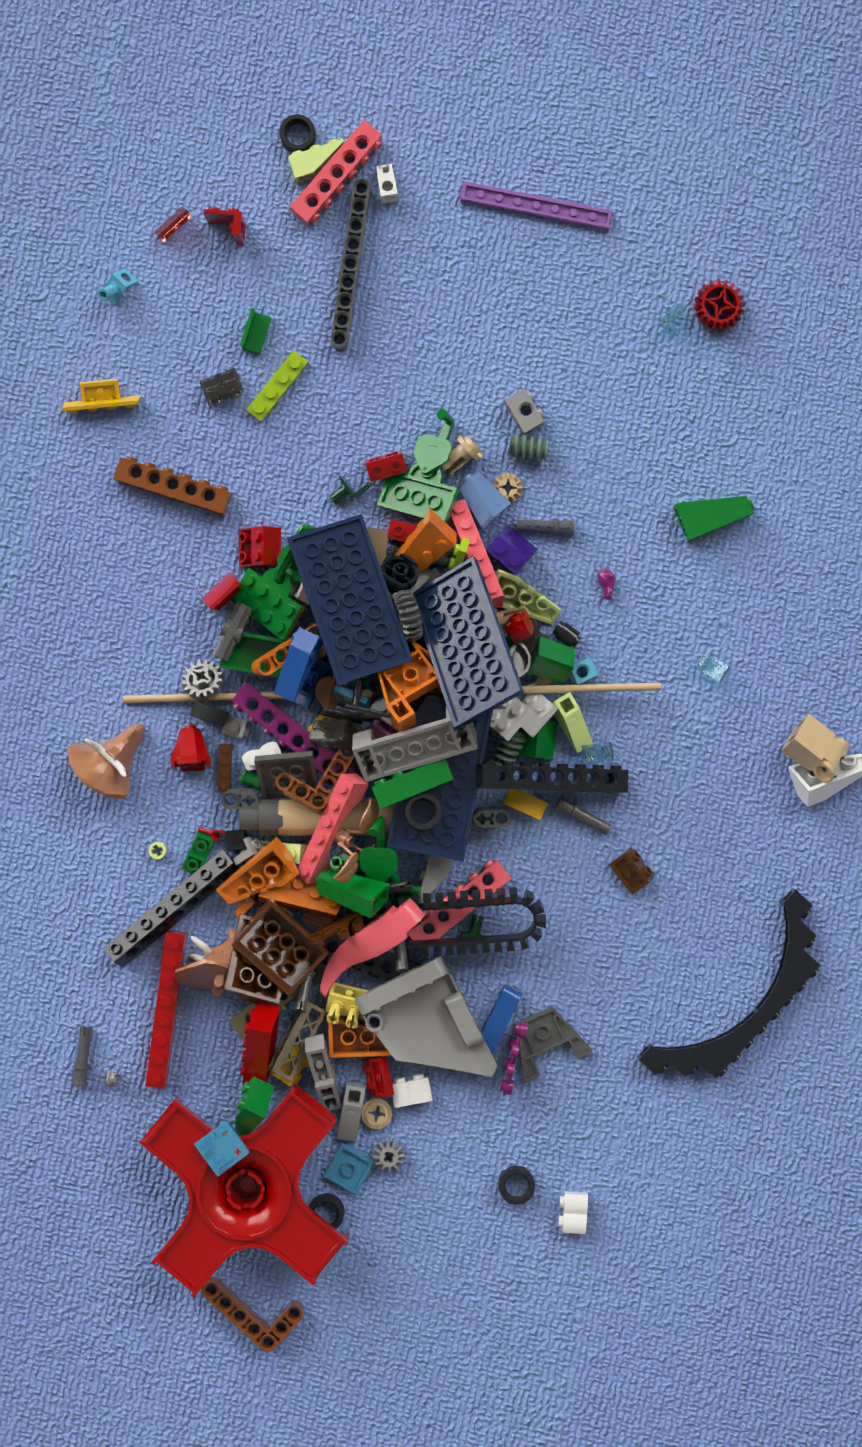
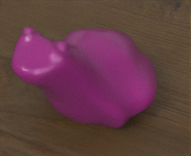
M605 568L598 571L597 579L599 585L603 588L604 599L611 600L616 577L609 569Z

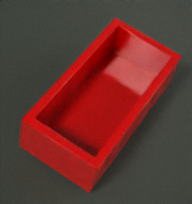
M257 1001L255 1009L250 1011L249 1020L251 1021L246 1022L244 1034H247V1036H245L243 1048H246V1050L243 1051L241 1062H244L240 1071V1075L243 1076L242 1084L249 1082L253 1077L266 1083L270 1075L268 1065L276 1049L280 1006Z

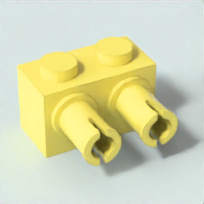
M334 982L329 992L325 1010L328 1012L327 1022L331 1024L332 1018H334L333 1024H337L339 1016L343 1015L347 1016L346 1026L350 1028L351 1023H353L352 1029L356 1028L358 1021L363 1020V1016L354 999L369 990Z

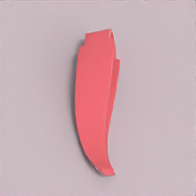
M408 899L398 908L393 905L374 921L366 925L365 928L351 935L337 948L330 958L323 974L320 993L325 998L335 980L349 967L375 958L401 943L426 914L412 899Z

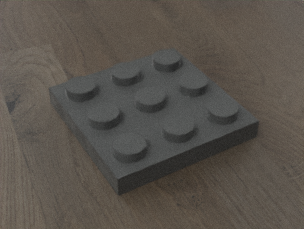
M313 751L255 756L254 762L263 800H292L280 793L276 788V778L282 773H287L314 789L319 783ZM283 779L279 785L286 788L290 785V782ZM299 789L296 792L298 797H304L307 794L304 789Z

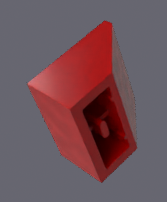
M258 526L239 529V567L278 566L277 559L281 553L280 527Z

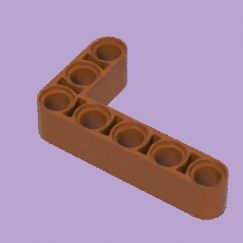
M360 726L350 729L315 789L287 773H282L276 778L277 790L313 812H323L340 775L347 774L356 759L354 753L350 757H345L342 752L345 749L352 751V735L365 730ZM336 765L343 768V771L339 774L334 773L332 770ZM283 779L290 782V785L286 788L279 785ZM331 782L334 787L331 790H325L323 784ZM299 789H304L307 794L304 797H298L296 792ZM317 798L322 799L324 802L320 807L313 805V801Z
M211 1277L202 1288L203 1296L265 1352L273 1351L303 1317V1304L300 1301L294 1300L268 1325L218 1278ZM214 1285L217 1290L211 1292L207 1289V1286ZM228 1298L231 1304L225 1305L221 1299ZM296 1308L300 1314L293 1315L290 1310ZM236 1312H244L245 1317H237ZM284 1323L287 1328L279 1329L277 1324ZM251 1324H256V1325H258V1326H259V1330L253 1331V1330L250 1328V1325H251ZM270 1337L274 1342L267 1344L264 1338Z

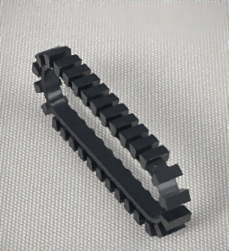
M517 887L509 888L510 897H505V888H496L498 898H493L492 889H484L485 899H480V890H472L473 899L468 900V890L460 891V900L457 901L456 891L447 892L448 901H443V892L435 893L436 902H431V893H423V903H419V894H411V899L422 911L518 904L527 907L531 911L533 921L527 930L516 934L405 941L406 949H409V958H417V948H421V957H429V947H433V956H441V947L446 946V956L454 955L453 946H458V955L466 954L465 945H470V954L478 953L477 944H482V953H490L489 943H494V952H503L502 942H506L507 951H515L514 942L520 941L522 950L529 948V940L527 939L529 936L536 942L542 938V931L536 926L546 928V914H541L545 912L544 905L540 899L532 905L531 902L534 900V894L527 889L523 898L517 897ZM398 895L399 905L394 906L398 908L406 901L407 895ZM389 896V901L384 905L385 909H380L373 918H378L393 906L392 897ZM368 918V924L375 919ZM389 951L383 953L382 955L388 957Z

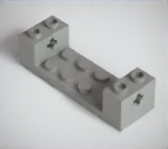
M447 706L445 719L375 739L372 729L353 734L352 751L365 782L478 749L477 732L473 722L460 729L454 728Z

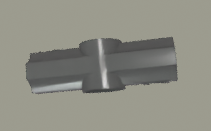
M239 602L236 603L229 620H226L222 627L220 639L213 650V655L228 662L236 643H239L245 631L244 626L252 613V608Z

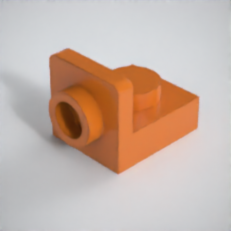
M251 895L246 901L243 899L235 906L237 910L234 913L238 918L239 914L244 915L258 901L255 898L257 895Z

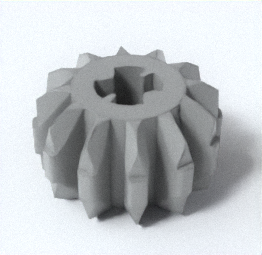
M387 1138L386 1145L379 1141L380 1147H374L376 1153L373 1154V1159H378L375 1162L376 1166L382 1164L381 1171L388 1167V1172H392V1166L398 1170V1163L404 1164L402 1157H405V1152L401 1151L403 1145L396 1147L397 1140L390 1144V1139ZM386 1152H389V1154L393 1153L392 1159H389V1157L385 1158Z

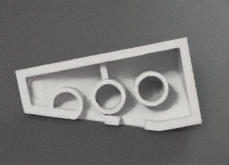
M862 754L845 756L840 761L839 769L830 783L821 782L816 778L813 771L807 770L799 763L789 766L788 770L797 795L807 807L825 801L862 777Z

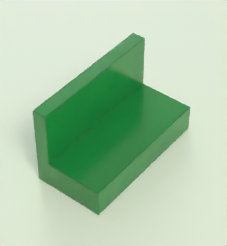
M251 308L240 343L242 350L261 355L272 320L271 317L256 313V310Z

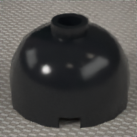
M391 554L384 559L381 565L388 590L395 593L400 590L412 589L420 575L418 563L412 557L405 554H400V556Z

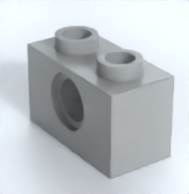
M525 389L504 402L522 435H527L544 424L543 419L545 418L542 410L535 407L533 395L530 392L527 393ZM527 407L530 409L531 414L524 416L520 410Z

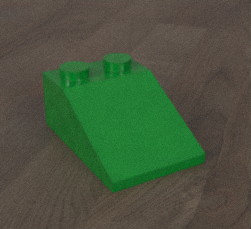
M256 1077L244 1083L241 1089L242 1097L236 1105L238 1110L235 1117V1131L239 1136L251 1133L265 1119L274 1086Z

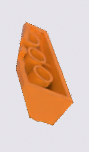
M276 837L222 883L216 891L228 904L249 898L251 895L266 892L268 889L284 886L297 876L299 871L290 851Z

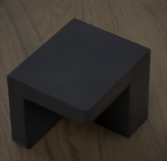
M246 830L226 831V851L247 848L243 841L246 838Z

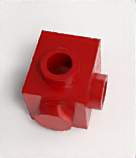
M527 611L511 615L505 627L507 636L511 637L514 643L531 637L534 630Z

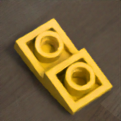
M509 789L503 802L504 805L515 811L522 812L539 821L548 804L524 791Z

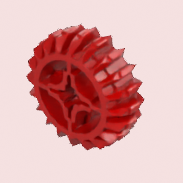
M717 279L715 285L711 280L709 286L704 284L702 286L703 290H698V296L694 298L697 304H694L693 308L698 310L695 312V316H701L698 322H706L704 328L711 325V331L718 327V331L721 332L723 326L726 330H729L730 325L735 327L736 321L742 319L740 315L744 314L745 310L742 307L746 303L741 301L744 295H738L741 291L740 288L733 289L734 283L728 286V280L721 284V280ZM713 292H720L717 298H706V296ZM726 294L732 299L734 306L726 300ZM720 299H721V302H720V303H721V307H722V308H721V309L719 310V312H718V305H717V303H718V302L720 301ZM705 305L712 310L713 317L707 313ZM721 313H733L729 318L719 319Z

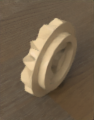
M511 473L500 474L493 483V486L510 503L517 501L522 495L523 485L517 475ZM507 480H509L511 487L516 488L510 490L508 496L505 489L499 488L506 486Z
M371 1098L362 1108V1119L372 1129L384 1128L391 1121L392 1108L387 1101L381 1098ZM377 1106H379V1111L382 1112V1115H379L377 1121H375L374 1114H371V1112L375 1111Z

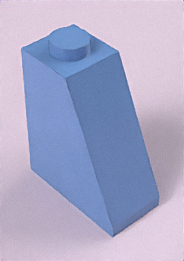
M479 471L473 476L469 474L462 481L464 485L460 488V492L483 529L498 518L511 504Z

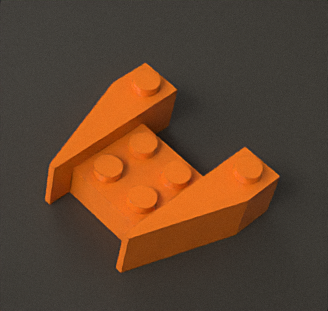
M411 642L413 662L377 673L387 713L391 714L389 719L398 732L405 731L416 724V715L409 703L436 687L442 693L429 651L416 642Z

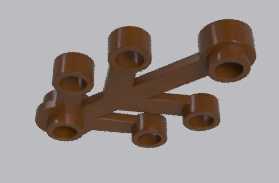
M353 911V914L336 918L331 921L332 925L321 927L316 930V933L311 934L308 937L309 943L315 949L320 948L325 944V939L338 932L337 935L340 941L350 937L348 930L351 923L354 931L362 930L365 928L363 920L368 917Z

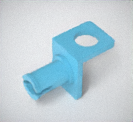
M123 268L111 275L105 287L98 291V296L101 300L106 301L109 299L116 305L126 288L136 284L138 280ZM121 275L127 276L130 281L124 280Z

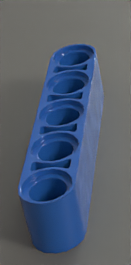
M506 984L503 986L481 1030L492 1055L522 996L521 992Z

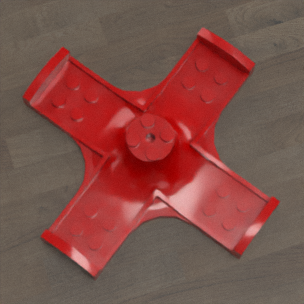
M294 1084L289 1093L259 1128L252 1133L239 1136L250 1150V1153L217 1176L194 1145L198 1140L211 1132L213 1128L182 1103V1100L176 1096L139 1142L178 1175L185 1184L189 1196L188 1214L183 1223L155 1255L151 1264L155 1265L158 1263L191 1290V1296L194 1298L223 1261L234 1252L246 1248H260L278 1256L314 1286L317 1277L343 1245L348 1244L349 1236L344 1232L341 1234L305 1203L299 1188V1176L306 1159L336 1124L337 1118L306 1091Z

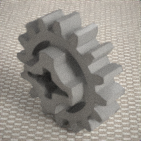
M207 659L204 660V663L197 660V665L191 663V669L185 668L187 675H182L183 682L181 683L186 694H189L192 699L196 696L199 701L202 697L208 700V695L215 697L214 692L221 691L219 685H224L222 680L224 676L220 667L216 666L213 661L209 664Z

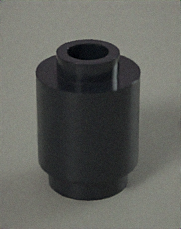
M560 621L552 632L556 639L569 647L571 645L575 647L581 639L579 637L580 632L567 622Z

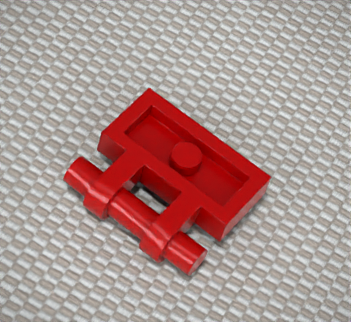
M362 1058L364 1065L362 1069L363 1073L366 1074V1088L369 1090L370 1097H389L394 1095L387 1058Z

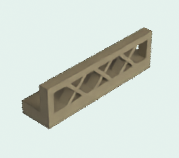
M309 1001L306 1013H301L302 1005H300L299 1013L295 1012L268 1065V1071L289 1081H292L306 1053L305 1043L304 1045L302 1044L305 1040H301L299 1033L301 1028L308 1026L310 1033L308 1037L314 1036L326 1014L325 1010ZM311 1008L320 1013L317 1020L310 1022L308 1016ZM299 1044L301 1050L299 1055L292 1057L290 1051L292 1046ZM290 1061L292 1069L289 1075L281 1072L280 1069L283 1063Z

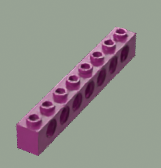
M246 682L231 700L234 702L232 706L241 713L243 710L248 713V719L257 725L259 722L263 725V731L269 736L275 735L278 737V743L284 748L290 747L295 752H306L310 748H316L319 751L318 756L314 758L316 770L324 774L326 770L322 766L325 760L332 761L336 753ZM255 699L258 702L256 710L248 708L247 703L249 700ZM269 711L273 714L274 718L271 722L263 720L262 715L264 712ZM282 723L289 727L286 734H280L277 730V727ZM295 736H301L304 739L301 746L293 744L292 740ZM336 765L332 770L334 773L339 774L343 771V768ZM352 766L350 767L347 774H357L364 779L361 773Z

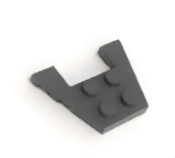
M553 1006L517 1021V1023H529L526 1038H520L519 1041L524 1083L540 1076L532 1057L569 1041L577 1059L593 1052L591 1047Z

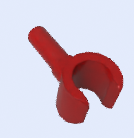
M198 828L199 832L210 835L214 841H224V839L219 837L220 833L226 834L224 830Z

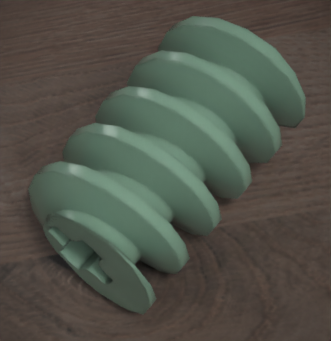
M516 433L513 438L511 437L507 456H510L513 451L516 458L521 453L522 459L529 455V460L532 461L536 456L537 462L544 458L545 463L549 441L546 439L542 444L541 438H538L534 442L533 436L527 441L526 435L519 439V434Z
M518 729L509 741L499 739L502 746L495 747L499 753L492 752V755L495 757L493 761L498 765H502V761L515 762L516 758L514 756L519 755L517 749L523 748L521 743L526 742L524 736L528 735Z

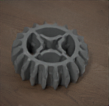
M409 589L393 593L391 599L406 642H414L421 639L423 634L421 615L413 593Z

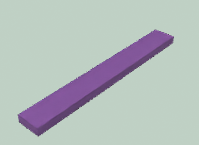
M463 181L460 202L606 231L610 229L613 213L612 210Z

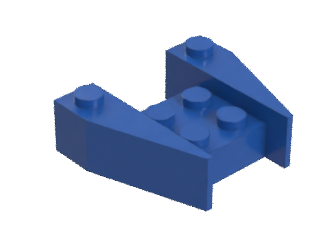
M299 627L298 631L294 632L292 643L274 693L307 709L316 698L315 686L322 677H330L332 674L327 654L321 659L317 658L323 647L321 637Z

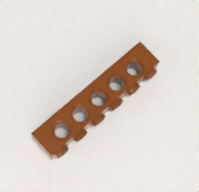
M127 456L126 459L120 457L113 478L116 482L226 516L232 497L231 492L228 491L229 488L218 485L216 488L210 486V482L199 479V482L194 481L192 476L181 473V476L173 474L174 471L163 467V470L156 469V465L149 462L144 464L138 463V459ZM136 469H141V476L134 478L133 472ZM159 475L160 481L152 484V476ZM178 481V487L171 490L169 488L170 482ZM191 486L197 488L194 495L187 494V490ZM208 492L215 493V498L212 501H206L205 499Z

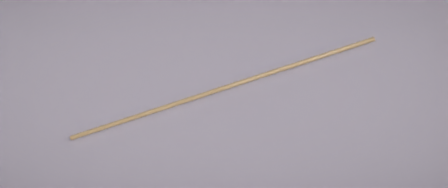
M661 683L522 686L524 690L522 694L661 690ZM434 689L428 694L429 696H441L435 693ZM362 690L361 695L372 697L373 692L371 690ZM260 692L268 700L286 699L274 692ZM215 693V697L208 695V700L202 697L200 701H231L237 693ZM189 694L123 696L124 703L199 701L196 696L192 699Z

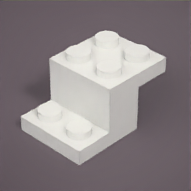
M540 693L527 694L522 701L515 697L493 710L490 727L507 741L511 739L520 727L531 737H534L558 708Z

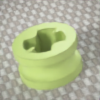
M154 842L150 845L148 851L152 858L161 859L166 855L167 847L162 842ZM155 845L163 849L160 852L162 853L160 856L157 853H153Z

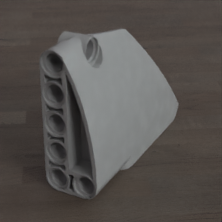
M437 956L354 999L366 1022L367 1029L375 1033L396 1061L493 1077L498 1065L442 956ZM377 1017L380 1020V1025L373 1026L370 1023V1018Z

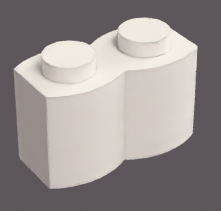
M269 742L264 744L259 750L255 749L246 752L241 758L246 770H256L255 756L283 754V751L278 742Z
M420 1073L413 1075V1078L405 1080V1077L393 1079L394 1095L392 1097L394 1107L398 1108L433 1101L428 1076Z
M564 1191V1195L560 1196L559 1207L563 1208L562 1216L559 1215L558 1227L562 1228L563 1233L586 1234L588 1194L586 1192Z

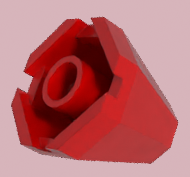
M186 725L185 728L180 729L171 757L172 769L177 771V767H181L183 772L203 771L205 766L210 769L211 758L200 728H196V725Z

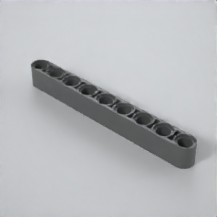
M365 179L356 180L352 189L331 333L333 348L338 351L345 350L349 345L371 195L370 184ZM365 187L367 190L364 193H359L357 189ZM361 205L364 207V210L356 212L354 208ZM355 224H359L361 226V229L358 231H354L351 229V227ZM357 243L359 246L357 249L351 250L349 245ZM348 262L356 263V266L352 269L346 267ZM347 280L353 282V285L349 288L343 286V283ZM343 299L350 300V304L345 307L340 303ZM340 318L348 320L345 325H339L337 322ZM341 336L345 338V342L343 344L335 343V339L337 337Z

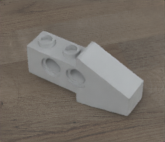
M324 1035L304 1038L306 1056L320 1103L329 1111L342 1108L341 1094L333 1062L329 1058Z

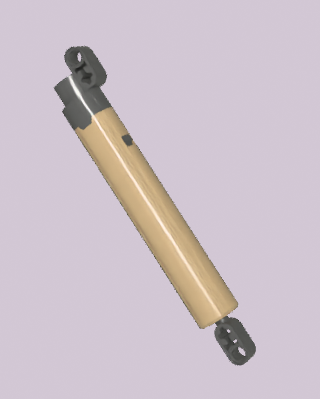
M252 788L228 789L221 799L222 805L226 809H240V830H259L260 836L313 835L323 812H313L294 800H259L260 795L258 791ZM233 795L236 801L230 803L227 801L226 796ZM248 795H251L253 802H249V799H247ZM315 799L313 801V805L316 807L324 804L322 799ZM362 799L347 815L339 828L345 831L347 828L359 830L360 820L368 807L370 799ZM395 804L381 810L379 807L378 817L383 816L385 819L386 835H389ZM478 807L473 811L471 823H475L476 826L481 828H503L510 823L509 811L505 807ZM490 813H493V821H490ZM499 813H504L506 819L499 821L496 819V816ZM480 814H484L485 816L484 820L482 821L479 818ZM366 830V832H365L364 834H352V835H369V833H368V831Z

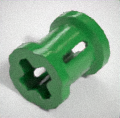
M244 769L239 785L245 784L254 787L255 790H259L258 775Z

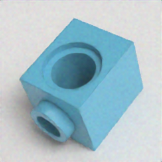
M588 658L574 665L568 677L571 683L575 682L576 685H579L599 674L591 658ZM579 667H583L587 671L584 678L577 675Z

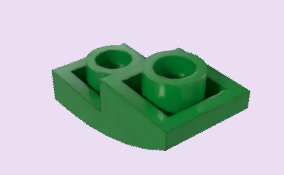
M199 831L197 832L181 867L182 870L193 874L205 864L215 842L212 837Z

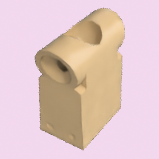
M808 714L794 727L781 752L807 770L813 771L816 778L821 782L830 783L839 769L840 761L845 758L850 744L845 739L836 738L835 733Z

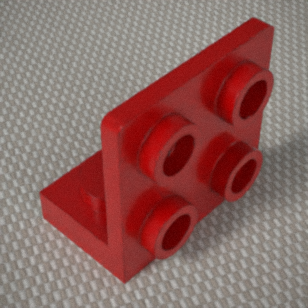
M217 207L203 209V214L208 224L230 225L229 230L236 244L244 245L246 222L242 212L235 208H229L228 211L220 210Z

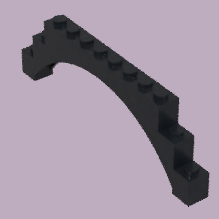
M792 888L780 901L783 905L785 917L784 948L779 968L765 996L743 1020L713 1038L699 1043L674 1047L653 1046L649 1043L637 1058L654 1075L663 1073L668 1067L667 1063L670 1062L685 1077L688 1074L691 1076L697 1070L698 1064H701L714 1078L722 1077L728 1070L727 1066L731 1062L735 1063L740 1058V1052L753 1044V1038L766 1030V1024L779 1016V1010L792 1002V996L804 989L806 986L805 982L810 977L813 978L819 972L818 968L821 965L804 950L806 947L809 948L814 944V938L817 935L800 920L810 914V908L813 905L796 889Z

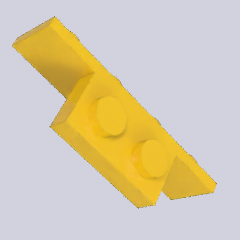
M118 378L80 382L82 401L64 402L62 411L77 413L83 409L97 411L99 408L104 407L108 410L116 409L118 406L132 408L140 403L141 397L140 395L121 397Z

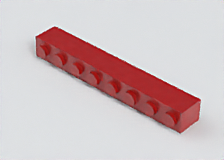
M169 930L165 934L145 1083L147 1087L165 1089L168 1085L181 982L175 978L174 974L176 969L184 966L188 936L186 932Z

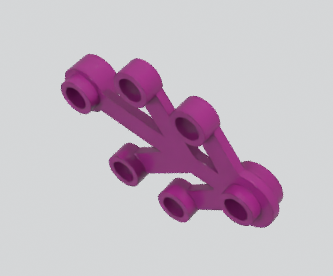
M516 1023L514 1034L517 1035L516 1040H510L508 1050H511V1058L506 1057L504 1063L506 1080L502 1079L500 1086L503 1096L512 1094L514 1080L511 1078L520 1046L518 1045L520 1038H526L529 1023Z

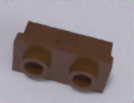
M629 847L623 854L609 863L631 894L649 884L654 878L651 868L643 863L640 854L633 850L632 847Z

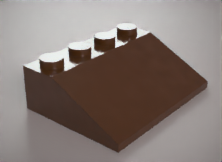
M271 897L257 911L231 944L288 996L297 989L329 954L328 948L325 945L316 949L311 946L308 940L311 933Z
M239 914L234 940L253 917ZM232 947L224 990L254 1004H257L258 1001L278 1005L282 989Z

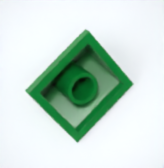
M539 636L527 673L563 685L574 668L575 649Z
M547 721L534 737L525 732L528 736H524L526 742L521 743L523 748L517 749L519 751L518 756L553 760L558 722Z

